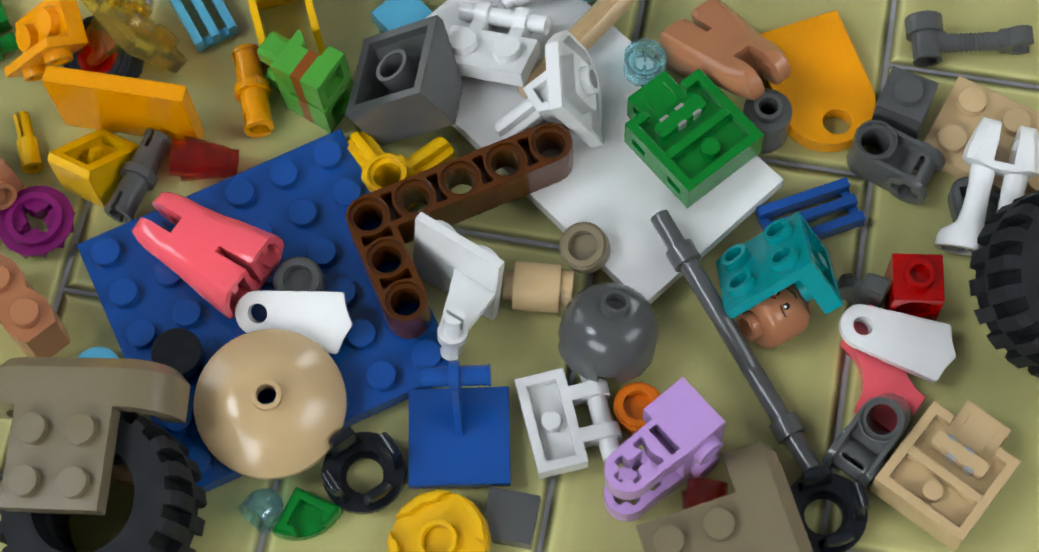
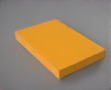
M51 65L46 66L42 83L66 125L95 130L102 128L109 132L144 137L146 129L150 128L153 129L154 133L156 130L165 133L174 142L201 145L204 128L185 85Z

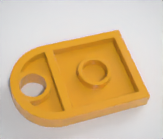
M837 10L761 33V36L774 43L784 52L791 67V73L788 78L778 85L762 78L766 89L782 93L791 103L792 117L788 135L798 144L818 152H838L850 148L857 128L862 123L872 120L876 99L870 81ZM833 117L840 118L847 123L849 129L842 134H833L825 129L823 122Z

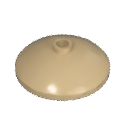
M283 329L252 331L226 343L205 365L197 382L194 395L195 422L208 450L230 470L250 478L262 480L288 478L300 474L317 464L330 451L328 441L335 433L342 430L347 412L345 384L332 357L310 338ZM267 388L275 390L276 398L272 403L262 404L258 401V395L262 390Z

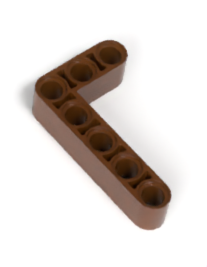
M552 122L538 125L360 196L351 202L346 212V221L351 240L386 322L395 335L405 339L417 338L427 331L432 319L425 287L405 245L414 241L415 218L418 214L423 212L434 220H442L450 225H454L562 181L568 177L573 167V140L571 133L566 127ZM547 149H557L562 152L556 157H545L540 154ZM506 166L517 169L515 173L507 176L496 173L498 169ZM461 184L472 187L471 190L463 194L451 191L452 188ZM416 202L427 205L419 212H408L405 210L407 206ZM375 220L381 222L380 226L374 230L365 231L360 229L362 224L367 221ZM394 261L400 264L393 272L383 273L377 270L385 262ZM405 303H414L419 306L417 311L411 315L403 316L395 312L399 306Z

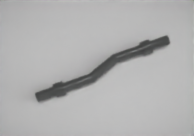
M668 210L656 213L652 216L651 222L668 248L666 252L668 260L676 272L683 273L772 421L769 428L780 445L786 444L802 472L811 467L822 465L803 435L806 428L795 411L789 412L734 319H730L724 312L721 297L699 263L701 255L691 239L683 237Z

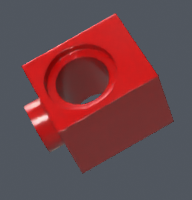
M892 253L884 277L891 280L885 295V309L936 321L945 302L943 255Z

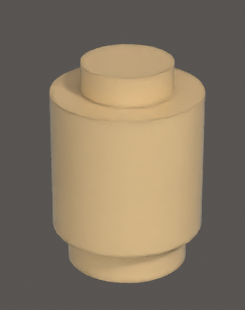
M516 261L514 271L505 270L503 299L512 300V310L559 313L560 308L565 309L574 296L575 270L563 269V264Z

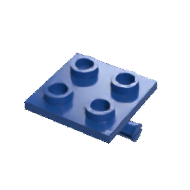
M449 361L448 366H418V388H449L413 389L409 391V489L511 486L509 386L462 388V386H491L490 364L460 366V361Z

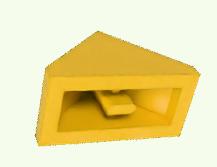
M100 128L50 151L47 161L64 190L104 208L122 178L119 172L124 162L131 161L139 145Z

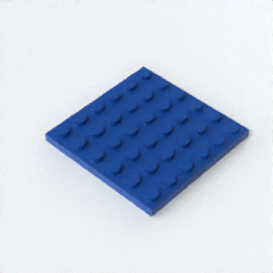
M339 129L186 196V198L222 215L279 236L284 242V250L279 265L292 257L309 258L317 263L321 269L325 282L324 291L344 292L353 326L344 338L337 354H328L336 363L345 384L347 412L343 428H346L409 399V391L413 389L433 388H418V366H448L449 361L445 360L440 354L441 344L437 339L439 324L431 308L432 319L430 326L424 334L417 338L405 339L398 337L391 331L353 246L346 221L347 208L351 202L360 196L370 193V191L361 181L362 170L347 149L349 144L342 130ZM156 210L141 216L170 233L176 226ZM139 217L77 244V247L124 358L152 361L151 349L154 341L160 334L169 329H187L199 339L204 350V362L201 369L193 377L187 379L191 387L186 423H169L157 417L149 416L152 422L180 440L189 450L188 458L197 463L202 474L201 480L195 484L206 490L207 493L243 475L224 466L204 444L195 422V390L199 377L210 358L226 343L246 334V332L240 328L236 317L228 319L203 299L182 278L140 245L132 233V229L141 218ZM375 220L367 221L362 224L360 229L371 231L378 228L381 222ZM394 261L385 262L377 270L383 273L393 272L400 264ZM276 269L260 290L275 291L273 277ZM405 303L399 306L395 312L399 315L407 316L416 312L419 306L414 303ZM255 304L252 307L251 313L256 321L263 322L267 317L266 308L261 304ZM270 388L262 390L258 395V401L262 404L272 403L276 398V391Z

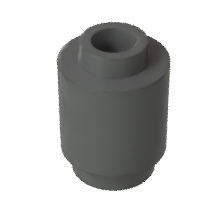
M765 89L764 95L757 100L747 99L743 108V114L764 134L760 154L771 153L783 146L788 136L792 117V106L787 97L776 90Z

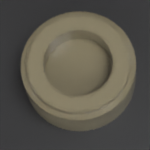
M579 222L571 225L564 231L559 242V252L563 261L572 270L587 274L601 269L606 264L610 256L611 246L607 235L600 227L590 222Z

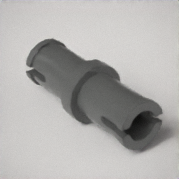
M146 129L144 137L131 161L124 162L119 172L122 178L111 199L104 207V212L118 222L122 223L124 221L127 223L134 219V215L146 192L153 190L158 181L156 173L168 150L173 145L171 138L159 130H156L154 133L153 129Z

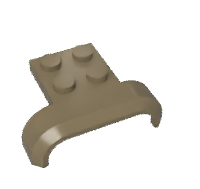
M17 357L9 359L0 365V419H12L0 490V509L7 512L106 515L120 412L151 415L169 423H186L191 385L176 369L147 360L65 357Z
M759 441L721 453L727 474L735 490L734 493L636 526L644 552H813L775 449Z

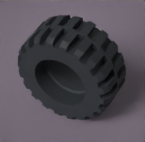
M1038 190L1014 199L1011 204L1001 207L992 215V223L985 225L977 238V243L982 248L972 251L970 269L976 270V277L973 280H969L970 296H977L980 308L974 310L979 324L986 323L991 332L987 335L988 340L996 350L1005 348L1008 351L1005 355L1007 361L1018 369L1028 367V372L1036 377H1039Z
M120 412L113 465L126 464L132 474L135 489L133 508L128 521L120 533L111 542L92 552H196L190 545L194 535L202 536L206 521L198 517V509L207 506L206 490L195 484L202 478L200 469L195 461L188 458L189 450L180 440L146 417L140 416L135 412ZM3 472L0 476V481H2ZM0 509V542L8 545L2 549V552H77L69 533V514L7 512Z

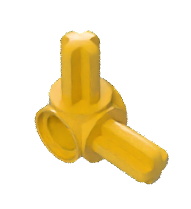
M357 131L353 132L350 135L351 139L347 141L349 144L347 149L363 170L361 181L370 192L453 160L456 156L451 144L442 136L436 137L407 158H404L401 154L384 153L376 141L364 131L360 133ZM412 203L409 206H407L405 210L409 211L415 205V203Z

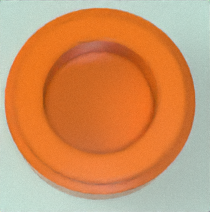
M634 382L625 385L618 391L614 399L613 415L615 421L619 423L623 431L632 435L635 434L646 424L643 420V409L661 394L656 388L647 383Z

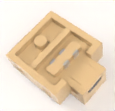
M969 400L956 417L936 401H933L874 478L869 491L953 552H956L1021 463V461L1001 448L1011 429Z

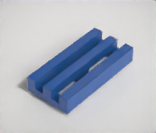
M847 177L756 207L755 213L761 229L764 231L773 222L770 221L771 219L840 197L839 199L800 212L806 222L811 223L819 218L846 210V216L811 227L820 240L863 226L866 219L862 210L859 211L857 208L858 201L855 194H851L849 190L850 184Z

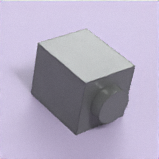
M893 66L875 106L872 120L886 122L891 127L917 140L931 108L939 83Z

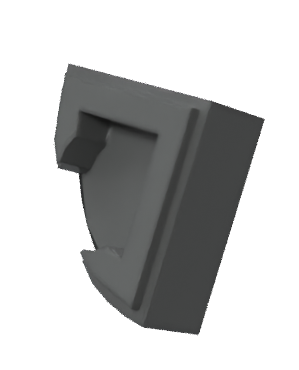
M851 273L841 275L837 283L842 299L853 304L869 305L871 303L875 307L880 308L891 280L873 273L866 274L864 279L853 278Z

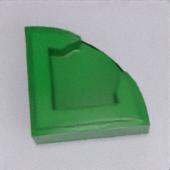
M295 487L272 532L275 537L285 540L301 541L311 539L330 529L340 518L343 511L340 506Z

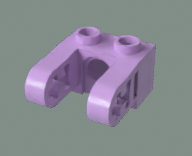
M684 377L680 378L643 409V420L646 424L615 449L605 462L604 504L609 514L620 521H634L640 518L660 500L687 482L692 476L700 480L709 474L720 462V458L717 455L723 446L722 437L725 421ZM642 445L644 449L640 450L638 447ZM623 463V466L619 469L618 465ZM653 486L656 487L654 491H651ZM618 498L623 500L636 499L637 504L633 506L630 502L625 501L619 505L616 501Z

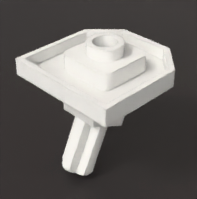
M568 30L555 33L545 44L546 71L523 88L528 98L499 119L495 124V129L503 140L536 127L543 120L552 123H563L590 148L604 145L600 81L589 52Z

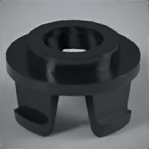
M350 426L335 433L328 441L330 451L324 459L321 474L323 486L329 498L343 510L354 514H371L388 507L399 496L406 477L404 459L395 441L386 432L381 434L373 432L356 433ZM361 459L376 461L383 470L382 482L367 493H358L350 488L347 483L349 468Z
M828 465L811 467L801 473L802 477L794 482L790 489L813 552H846L857 544L865 531L868 519L867 509H870L867 491L862 482L853 484L847 478L831 473ZM825 499L832 501L838 506L841 511L842 522L837 531L821 535L813 532L807 526L804 513L806 507L811 502Z

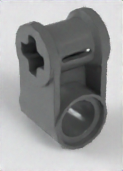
M869 120L857 128L846 156L847 165L856 176L887 190L899 200L914 205L924 202L927 197L926 187L935 172L943 169L946 160L944 155L931 144L916 140L880 120ZM862 146H874L880 150L881 154H870ZM914 170H918L916 175L912 174Z
M884 393L869 399L862 405L851 423L839 434L821 462L828 465V467L835 465L855 481L862 482L867 491L874 478L890 459V454L909 429L912 422V411L909 403L903 397L894 393ZM878 404H886L896 412L897 425L893 431H884L875 424L873 412Z

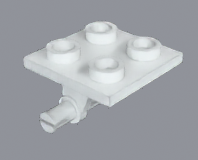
M420 212L415 218L413 263L422 279L448 294L437 330V339L441 344V356L445 360L454 361L459 358L458 355H461V347L467 340L468 331L478 318L484 315L493 321L498 315L505 261L500 259L489 247L476 245L458 234L447 222L434 220Z

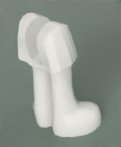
M987 117L980 120L962 156V159L970 166L968 185L962 209L954 223L940 228L936 235L935 248L962 256H972V251L982 248L977 243V238L985 225L994 176L1003 177L997 211L1001 207L1011 204L1014 199L1024 196L1028 179L1039 176L1038 129L1019 126L1011 147L1009 163L995 160L1002 122Z

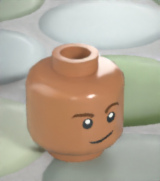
M795 283L738 315L736 317V324L746 340L753 341L765 349H775L806 331L810 322L812 303L811 301L807 302L802 297Z

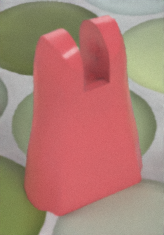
M161 192L152 202L156 211L176 225L171 233L143 217L138 220L132 229L136 240L145 250L176 273L203 299L228 319L235 317L236 305L243 295L261 289L281 262L284 250V242L279 236L222 215L184 196L171 192Z

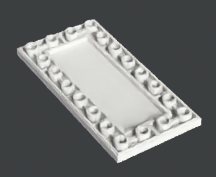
M447 0L426 18L438 15L443 20L447 33L452 24L470 27L472 22L459 20V6L462 2L477 4L479 0ZM485 0L495 2L498 8H504L499 0ZM534 0L520 6L532 8L536 14L551 18V29L548 35L532 33L530 37L539 41L541 54L537 62L545 55V44L553 34L569 30L592 7L587 1ZM612 25L588 50L600 81L604 145L590 148L566 125L561 123L560 125L566 127L571 133L573 140L572 171L562 181L528 194L526 197L563 233L568 227L579 222H590L600 227L607 235L611 246L609 259L601 269L615 283L633 288L641 293L651 304L683 276L682 272L674 270L666 256L668 248L652 224V216L662 210H668L683 237L692 240L702 259L756 210V207L761 206L782 187L784 179L762 159L755 156L687 209L624 142L625 123L630 120L627 116L628 97L663 72V70ZM494 26L492 31L508 34L510 29ZM460 76L463 89L456 122L452 126L477 150L502 140L495 129V124L525 100L517 91L518 86ZM543 120V121H542L541 123H539L538 125H541V124H544V123H549V122L546 121V120ZM547 149L540 154L545 157H556L562 152L557 149ZM508 166L498 169L505 176L517 171V169Z

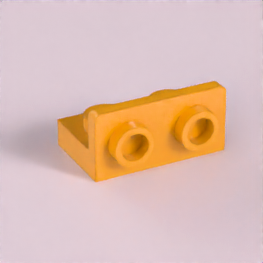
M44 0L15 23L16 42L23 54L4 68L6 78L23 76L25 82L42 80L46 66H59L71 62L74 59L73 54L89 43L76 0Z

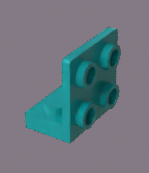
M799 211L786 219L781 218L773 221L762 233L744 244L739 243L731 246L716 261L723 308L730 319L735 318L795 283L799 293L807 302L814 299L825 314L843 305L830 253Z

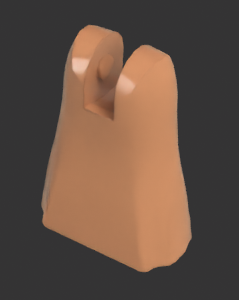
M707 0L695 8L691 14L693 23L687 19H679L660 34V42L657 48L658 59L664 69L688 77L700 68L716 86L748 100L755 101L764 95L765 89L762 78L778 85L788 78L791 73V67L784 52L774 43L757 33L725 2L719 0Z

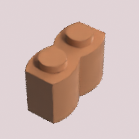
M0 254V323L26 356H54L70 343L65 325L48 301L35 291L18 265L10 258Z

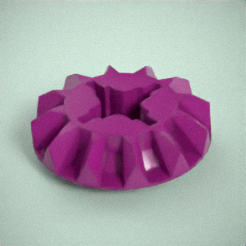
M48 186L27 187L17 193L15 202L9 208L0 210V238L10 251L20 254L25 259L29 256L37 255L47 258L48 252L57 247L64 248L68 235L75 232L73 221L76 214L68 198L57 189ZM29 213L32 217L35 216L38 219L45 217L44 221L48 231H39L36 228L30 231L32 227L25 214Z

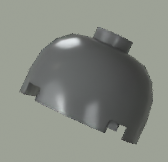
M606 282L589 286L578 292L567 304L563 312L558 330L560 355L571 370L588 380L598 382V378L601 376L615 378L614 383L630 381L642 375L652 363L659 330L655 312L641 293L627 285Z

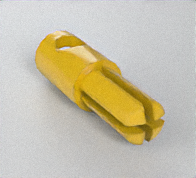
M19 111V113L16 112L13 115L18 138L16 145L21 169L26 174H34L43 169L38 140L34 136L29 113L27 111Z

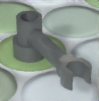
M919 11L908 15L904 19L906 39L912 45L913 64L918 67H930L939 64L942 61L941 53L998 50L999 53L1021 55L1030 53L1029 45L1034 44L1033 29L1029 25L1003 28L997 32L946 34L943 28L942 14L937 11Z

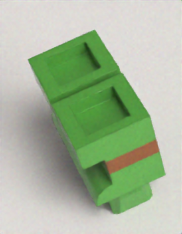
M299 30L295 32L291 39L275 31L270 32L257 50L259 60L270 66L266 78L271 86L280 90L286 108L332 133L346 114L353 85L345 53L329 45L320 56L308 50L304 36Z

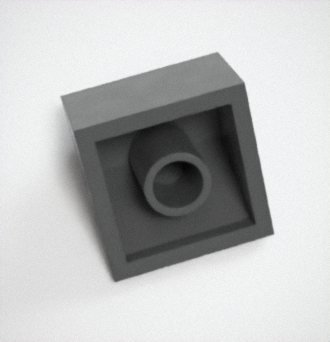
M438 15L365 38L363 41L345 115L381 146L455 125L463 83L444 22Z

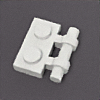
M479 0L477 4L462 2L459 6L458 18L459 20L472 23L470 27L452 24L447 33L460 76L524 87L541 54L538 39L530 37L532 33L548 35L551 29V18L536 14L532 8L520 6L516 10L498 8L495 2ZM494 26L508 28L510 31L508 34L493 32L492 29Z
M564 368L514 379L539 479L587 468L588 458L585 450L587 447H599L603 462L605 463L608 456L620 446L619 441L623 438L619 423L612 419L607 401L611 397L607 380L601 379V376H599L598 382L580 375L582 383L568 386ZM580 404L588 405L593 425L579 428L574 406Z

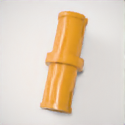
M247 43L238 45L231 52L237 79L233 90L236 101L241 103L245 135L252 138H261L270 135L273 132L272 129L275 128L268 99L272 94L269 80L264 76L262 61L259 60L257 55L259 46Z

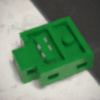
M700 68L681 81L680 86L664 70L627 99V116L630 120L625 123L624 142L687 209L761 153L764 134Z

